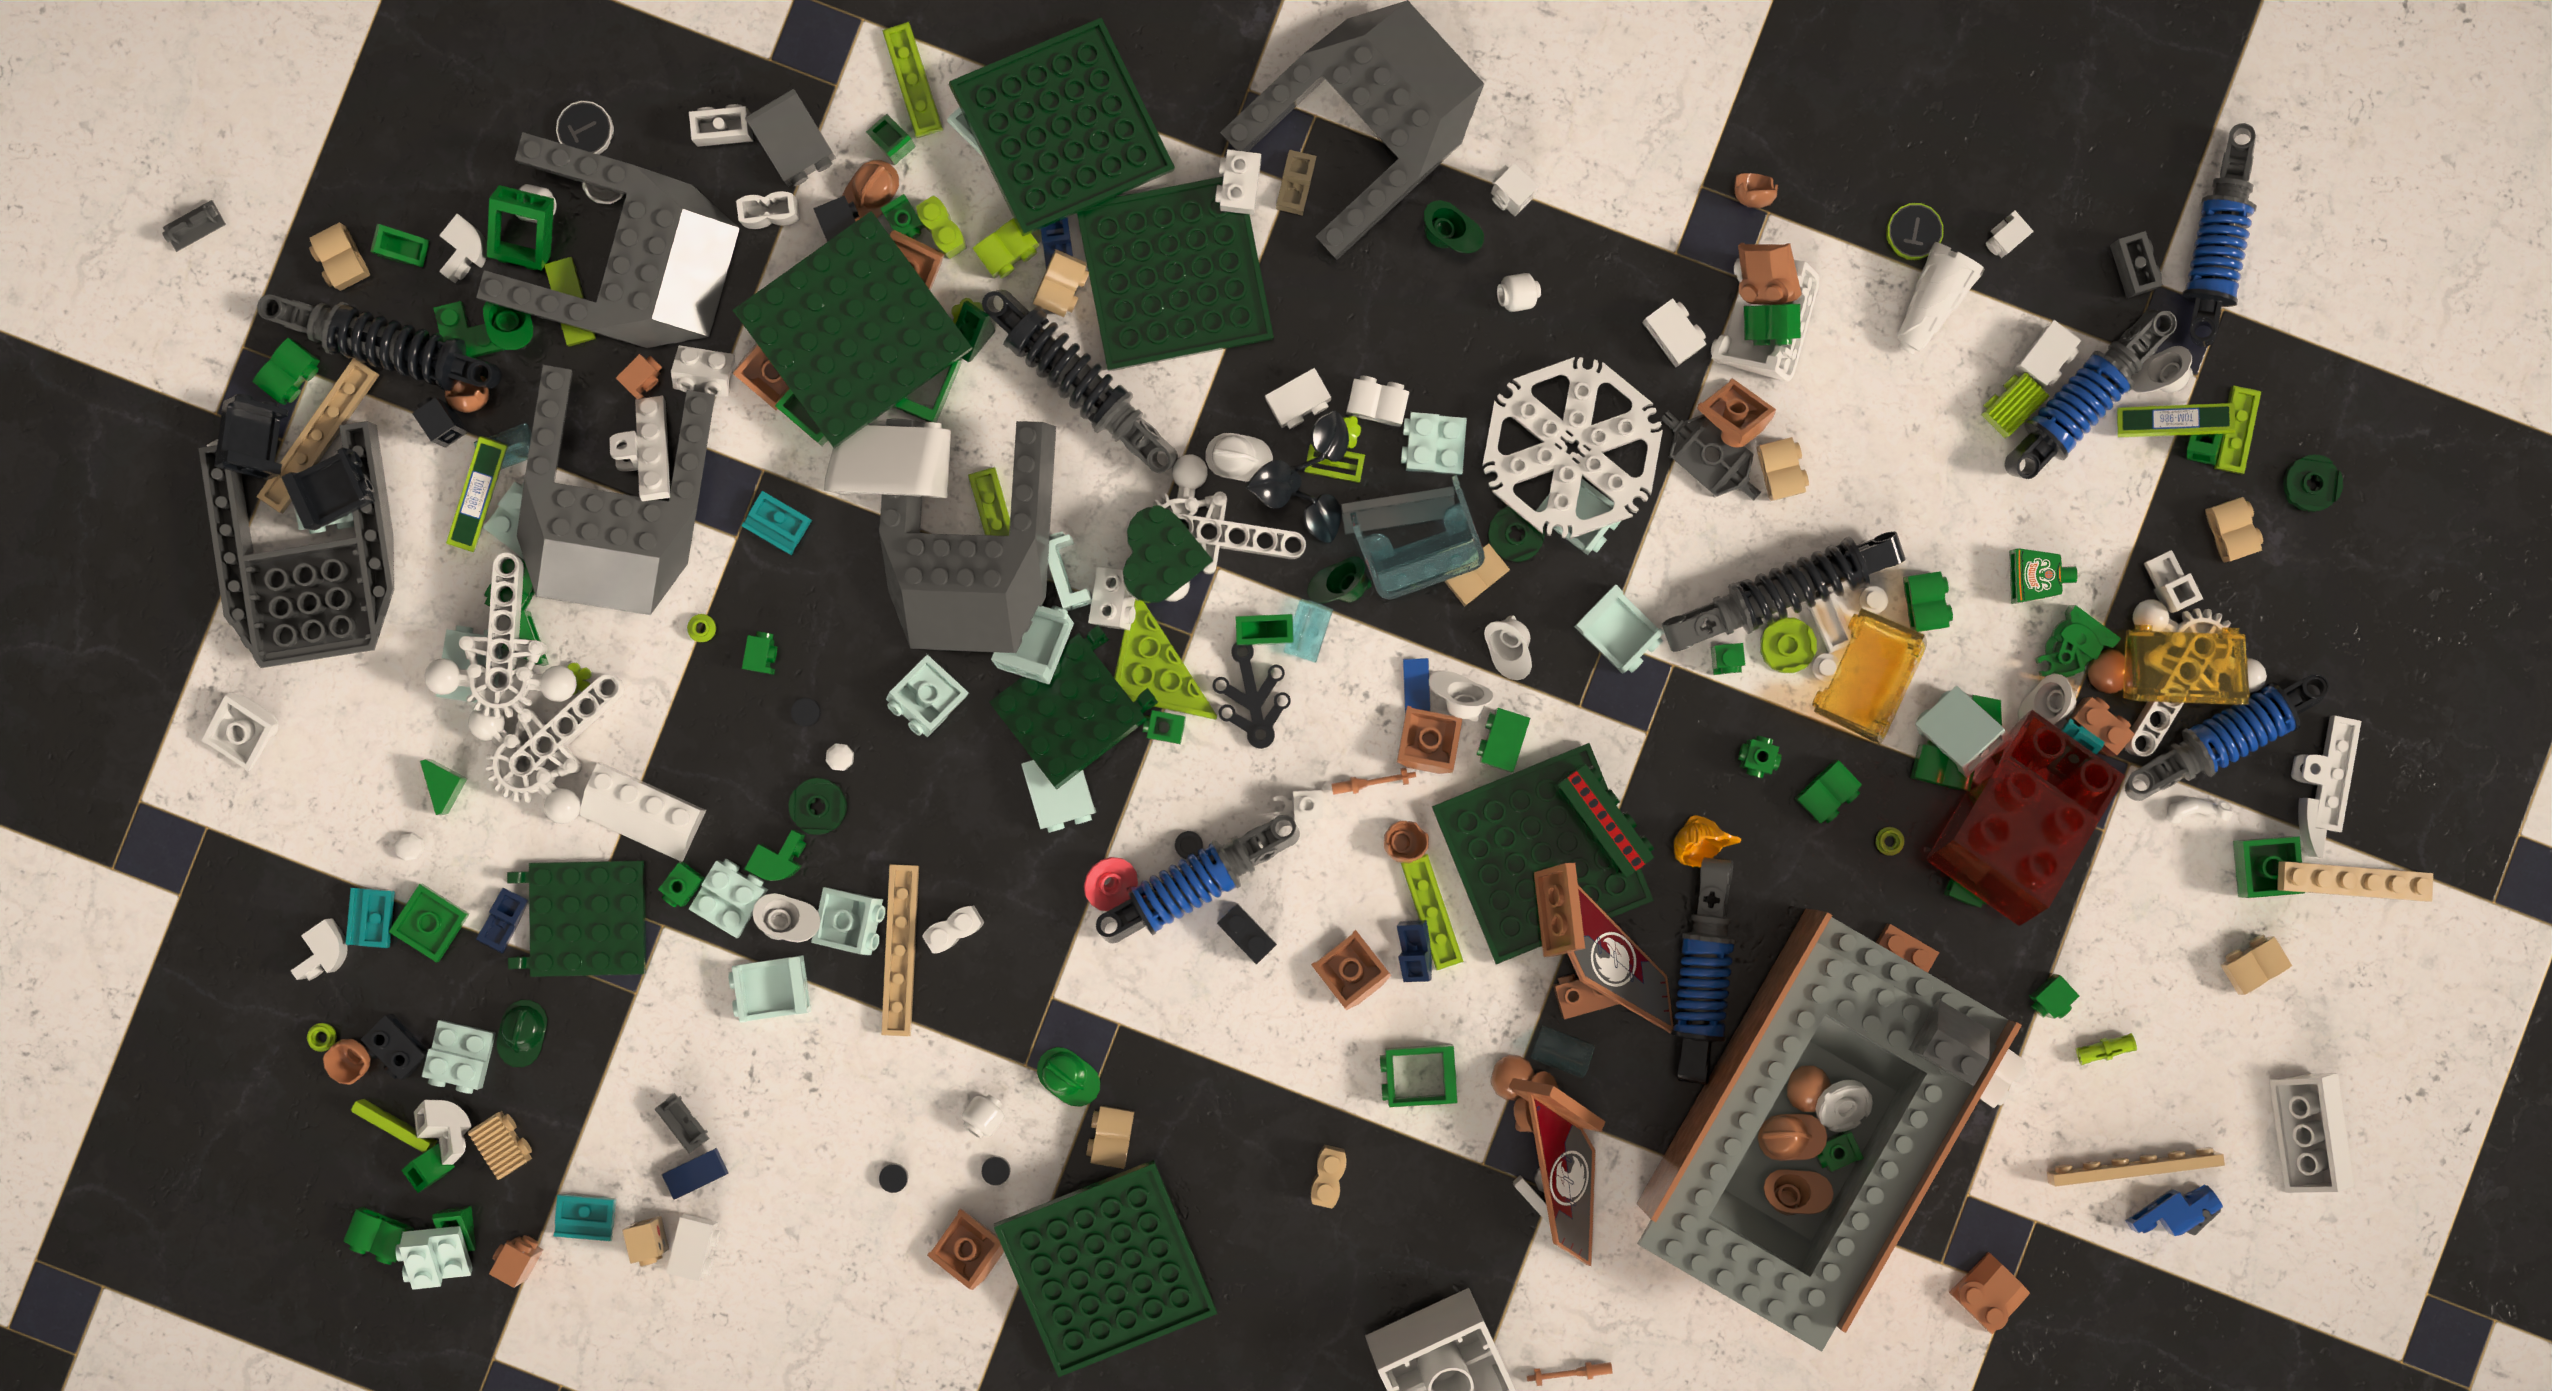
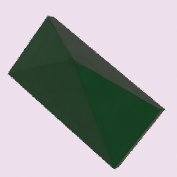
M969 301L963 303L955 324L972 346V350L961 358L968 363L971 362L996 331L990 316Z

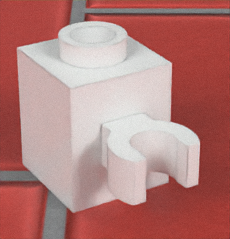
M1322 790L1293 791V800H1288L1284 796L1274 797V801H1282L1285 804V809L1282 812H1274L1276 817L1294 812V820L1323 819Z

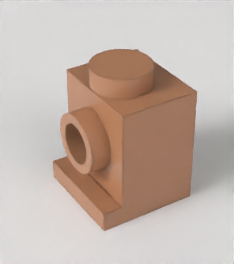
M639 354L616 379L635 398L640 400L645 398L641 394L644 390L647 392L657 384V377L661 374L659 371L662 367L651 356L646 359Z

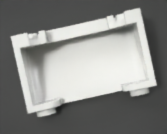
M1740 258L1736 260L1734 265V274L1737 275L1739 282L1743 280ZM1794 260L1802 295L1797 300L1784 304H1800L1801 338L1792 339V344L1775 345V339L1770 340V345L1753 346V340H1744V306H1759V304L1747 303L1738 293L1727 336L1720 335L1712 343V359L1718 363L1774 379L1790 381L1797 366L1818 291V273L1805 261Z
M924 422V427L867 425L835 449L833 448L825 477L824 491L840 494H886L947 498L951 430L941 429V423Z

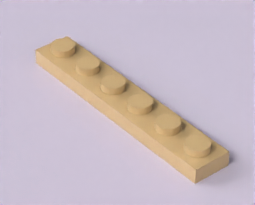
M355 358L351 360L280 462L282 464L281 475L268 479L257 495V498L279 513L283 514L292 500L281 476L290 472L298 473L319 463L340 433L339 425L347 423L379 377L378 373Z
M2279 862L2277 890L2432 902L2433 873Z
M890 864L881 1035L911 1036L919 866Z
M2211 1147L2196 1149V1154L2185 1155V1151L2168 1152V1157L2157 1158L2155 1154L2139 1156L2140 1161L2129 1162V1158L2112 1159V1164L2101 1165L2099 1161L2083 1163L2084 1168L2073 1169L2072 1165H2060L2055 1167V1171L2047 1172L2048 1184L2057 1187L2225 1166L2224 1154L2214 1151Z

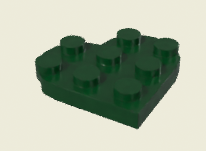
M1160 505L1147 507L1137 512L1131 519L1127 528V542L1132 554L1126 560L1123 568V582L1128 593L1137 601L1160 603L1172 596L1213 563V559L1181 520L1169 509H1165Z

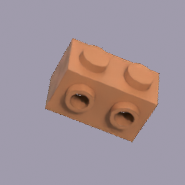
M2083 698L2076 706L2073 714L2066 718V720L2068 721L2071 718L2074 720V724L2084 727L2103 740L2105 743L2101 750L2106 755L2117 756L2135 735L2129 729L2131 724L2119 715L2115 717L2108 711L2109 705L2101 698Z
M1574 974L1558 978L1559 983L1553 985L1563 1019L1619 1004L1582 983L1579 978H1575Z
M525 1235L523 1237L518 1236L511 1241L507 1240L504 1245L501 1244L497 1248L492 1258L496 1262L489 1274L515 1288L528 1279L544 1249L538 1247L539 1243L535 1239Z

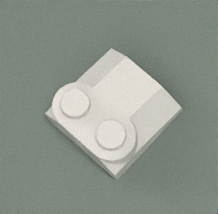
M228 693L224 696L201 741L223 753L249 772L265 748L268 740L277 733L278 721L272 713L251 699L242 695Z

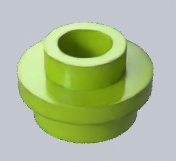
M698 614L689 620L687 631L694 641L707 642L715 635L716 624L710 616ZM699 623L705 624V632H697L696 627Z
M1883 828L1876 836V847L1885 855L1898 854L1904 846V836L1896 828ZM1887 836H1891L1894 839V844L1890 847L1885 844Z
M326 1023L312 1026L307 1034L309 1046L319 1052L329 1050L335 1044L337 1038L334 1028ZM320 1032L326 1034L327 1039L325 1042L319 1040Z

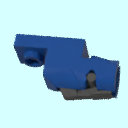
M2205 1184L2184 1194L2185 1198H2183L2179 1191L2171 1189L2125 1221L2131 1230L2137 1233H2147L2153 1230L2158 1225L2157 1221L2159 1220L2166 1231L2173 1236L2183 1235L2186 1232L2191 1235H2197L2221 1212L2223 1205L2213 1190Z

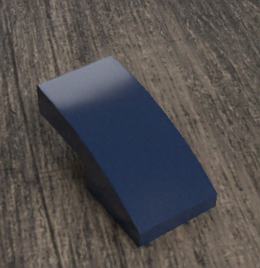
M1068 217L1041 228L1046 269L1055 249L1073 257Z
M502 888L476 940L503 954L529 900Z
M1427 920L1400 921L1397 925V931L1402 952L1398 958L1403 982L1431 981L1432 960Z
M715 1148L663 1173L662 1177L673 1200L729 1174L718 1149Z

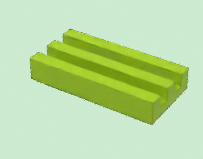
M1312 444L1309 446L1307 461L1316 458L1313 455L1317 451H1315ZM1346 451L1343 457L1358 460V465L1339 461L1331 462L1328 459L1316 463L1356 471V476L1311 466L1305 468V473L1360 483L1365 455Z

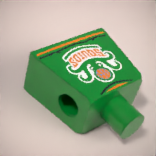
M2020 548L2009 551L2011 604L2061 595L2063 592L2062 584L2077 583L2078 572L2076 566L2062 567L2060 554Z

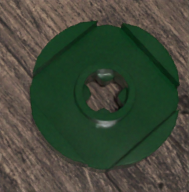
M2308 455L2292 462L2283 480L2287 501L2298 509L2307 512H2316L2328 508L2333 502H2336L2343 490V477L2340 470H2337L2336 466L2332 464L2334 463L2333 461L2322 455ZM2311 476H2315V481L2320 482V486L2315 487L2313 491L2307 485V480H2310Z
M1509 506L1503 508L1495 515L1490 522L1488 530V541L1491 547L1501 559L1511 562H1523L1532 558L1541 548L1545 537L1544 527L1542 534ZM1516 526L1518 530L1523 529L1524 534L1520 536L1521 541L1516 542L1514 538H1509L1508 534L1512 532L1511 527Z
M823 778L808 779L800 784L790 796V817L801 830L808 834L821 835L829 833L840 826L846 815L847 802L841 788L830 780ZM816 798H820L821 803L825 804V809L821 810L819 815L815 814L814 809H810V804L815 803Z

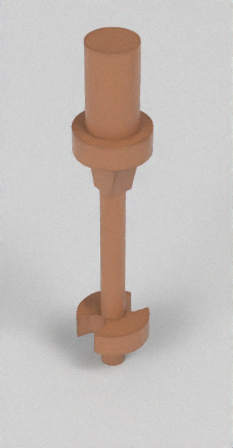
M1400 768L1401 774L1377 779L1365 780L1350 777L1351 780L1331 784L1333 795L1352 791L1353 794H1357L1359 790L1370 785L1402 780L1403 785L1409 784V778L1416 777V772L1407 773L1406 768Z
M1586 1362L1584 1367L1576 1368V1370L1541 1374L1540 1368L1534 1369L1535 1375L1527 1376V1382L1536 1381L1537 1386H1542V1380L1576 1375L1587 1376V1380L1593 1379V1376L1613 1374L1612 1364L1609 1362L1592 1365L1591 1362Z

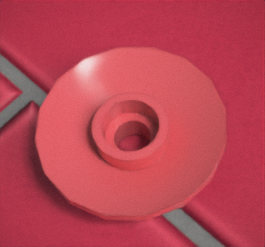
M1109 857L1102 859L1092 866L1086 875L1084 883L1085 896L1095 908L1101 911H1109L1130 899L1127 888L1130 886L1137 887V872L1123 858ZM1111 877L1110 882L1104 885L1105 880Z

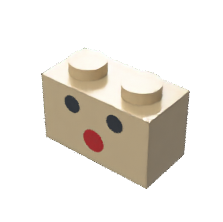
M661 1216L635 1222L622 1230L630 1264L639 1262L640 1266H646L656 1263L657 1260L663 1258L662 1254L669 1250Z

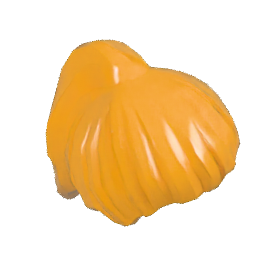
M1695 815L1687 820L1674 839L1675 858L1681 864L1701 867L1704 857L1713 858L1723 847L1740 843L1741 838L1722 831L1715 822Z

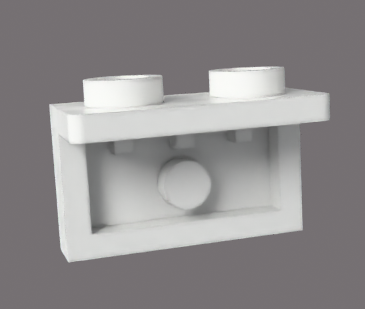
M679 345L671 369L673 388L683 392L692 390L715 394V397H728L730 392L729 380L735 363V355Z

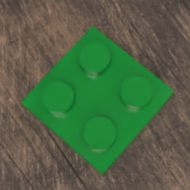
M419 884L389 930V933L433 961L439 962L468 918L469 913L424 884Z

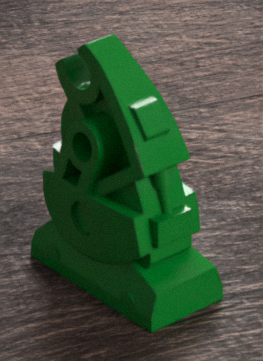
M2069 605L2065 611L2066 620L2056 625L2046 642L2045 655L2038 656L2035 659L2036 663H2041L2045 660L2049 664L2048 670L2039 671V675L2046 677L2051 674H2059L2065 678L2074 676L2084 671L2085 666L2091 660H2096L2101 654L2100 652L2103 647L2113 648L2121 638L2078 606Z

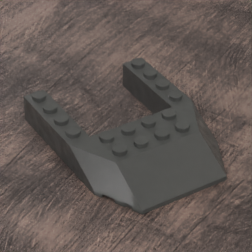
M1408 0L1346 19L1300 56L1220 132L1237 151L1249 152L1326 79L1392 151L1398 160L1315 236L1337 260L1462 144L1478 98L1484 87V82Z
M522 132L515 161L518 164L626 195L597 302L485 270L483 271L476 298L644 348L710 337L740 228L691 184L636 165Z
M543 365L517 529V539L535 595L541 598L651 615L688 565L715 394L687 390L669 502L661 500L642 501L637 496L555 483L573 372L571 369Z
M886 419V426L924 427V423L912 419ZM1016 421L1009 536L920 533L922 496L882 494L879 534L888 592L911 649L1016 653L1018 651L1024 633L1028 632L1033 622L1031 619L1038 606H1041L1046 598L1056 426L1045 422Z
M364 421L339 425L342 447L351 449L359 455L363 465L360 467L364 477L370 480L374 488L372 495L375 502L352 512L356 538L253 554L242 474L214 466L217 445L199 448L223 615L229 625H232L240 636L244 646L250 650L260 668L373 651L376 648L394 592V535L376 424Z

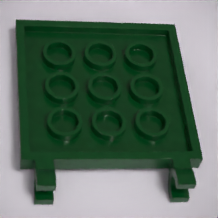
M1098 625L1088 633L1085 639L1080 634H1077L1065 644L1050 684L1022 676L989 702L1056 790L1147 721L1143 713L1158 703L1148 688L1140 693L1136 701L1133 702L1096 656L1093 650L1108 641L1105 633Z
M645 861L529 863V871L507 872V884L529 883L530 956L509 957L508 969L530 968V977L646 974Z

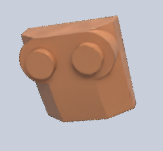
M1740 243L1738 245L1743 278L1738 289L1743 300L1750 304L1782 305L1797 300L1802 295L1790 243L1785 245Z
M757 343L732 372L776 411L778 408L775 405L790 389Z
M1733 378L1703 403H1699L1697 407L1703 415L1722 430L1721 439L1731 447H1743L1766 428L1776 412L1774 407Z
M1407 706L1397 763L1407 768L1437 774L1453 773L1462 718Z
M1356 930L1320 960L1311 964L1346 1010L1363 1002L1382 987L1391 976Z
M959 1209L953 1222L927 1256L968 1289L974 1290L985 1280L1002 1256L1004 1250L996 1233L990 1231L964 1210Z
M1989 1252L1949 1292L1990 1334L2002 1329L2006 1325L2008 1317L2030 1294L2024 1285Z

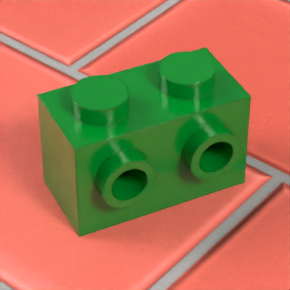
M1496 708L1495 713L1490 712L1485 728L1490 730L1487 739H1481L1476 754L1481 756L1479 762L1511 773L1514 772L1531 718L1501 708Z

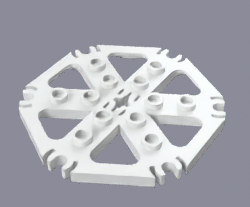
M1575 357L1512 379V382L1520 387L1519 390L1514 384H1507V388L1512 391L1513 395L1508 399L1504 398L1501 394L1497 396L1498 401L1505 405V407L1498 405L1494 400L1483 466L1495 463V465L1487 466L1484 469V473L1495 472L1498 476L1495 481L1489 482V487L1495 488L1500 484L1502 485L1501 488L1492 490V493L1542 534L1545 523H1548L1547 536H1551L1552 529L1555 526L1561 527L1563 530L1562 538L1564 539L1568 535V527L1572 528L1570 537L1572 539L1633 517L1625 509L1626 506H1628L1631 512H1638L1639 509L1632 501L1637 497L1645 502L1648 500L1647 494L1640 491V489L1647 491L1651 496L1663 431L1662 429L1659 432L1651 433V431L1658 430L1662 424L1661 422L1652 424L1648 421V416L1655 414L1656 408H1649L1645 412L1642 410L1647 406H1653L1650 400L1603 362L1600 373H1597L1598 360H1594L1591 369H1584L1582 366L1583 358L1581 357L1577 361V369L1573 368ZM1559 375H1564L1569 379L1570 385L1563 420L1532 395L1531 388L1534 384ZM1602 383L1611 384L1631 401L1632 408L1629 412L1591 425L1597 390ZM1507 417H1512L1542 443L1510 455L1501 454L1498 451V442L1503 420ZM1640 439L1644 440L1648 446L1644 472L1637 478L1629 476L1603 454ZM1564 441L1571 444L1575 441L1578 442L1577 449L1580 451V454L1572 452L1570 455L1567 454L1568 447ZM1554 471L1548 505L1544 511H1534L1514 494L1513 487L1515 484ZM1582 476L1614 501V507L1611 511L1587 520H1581L1576 516L1575 511Z

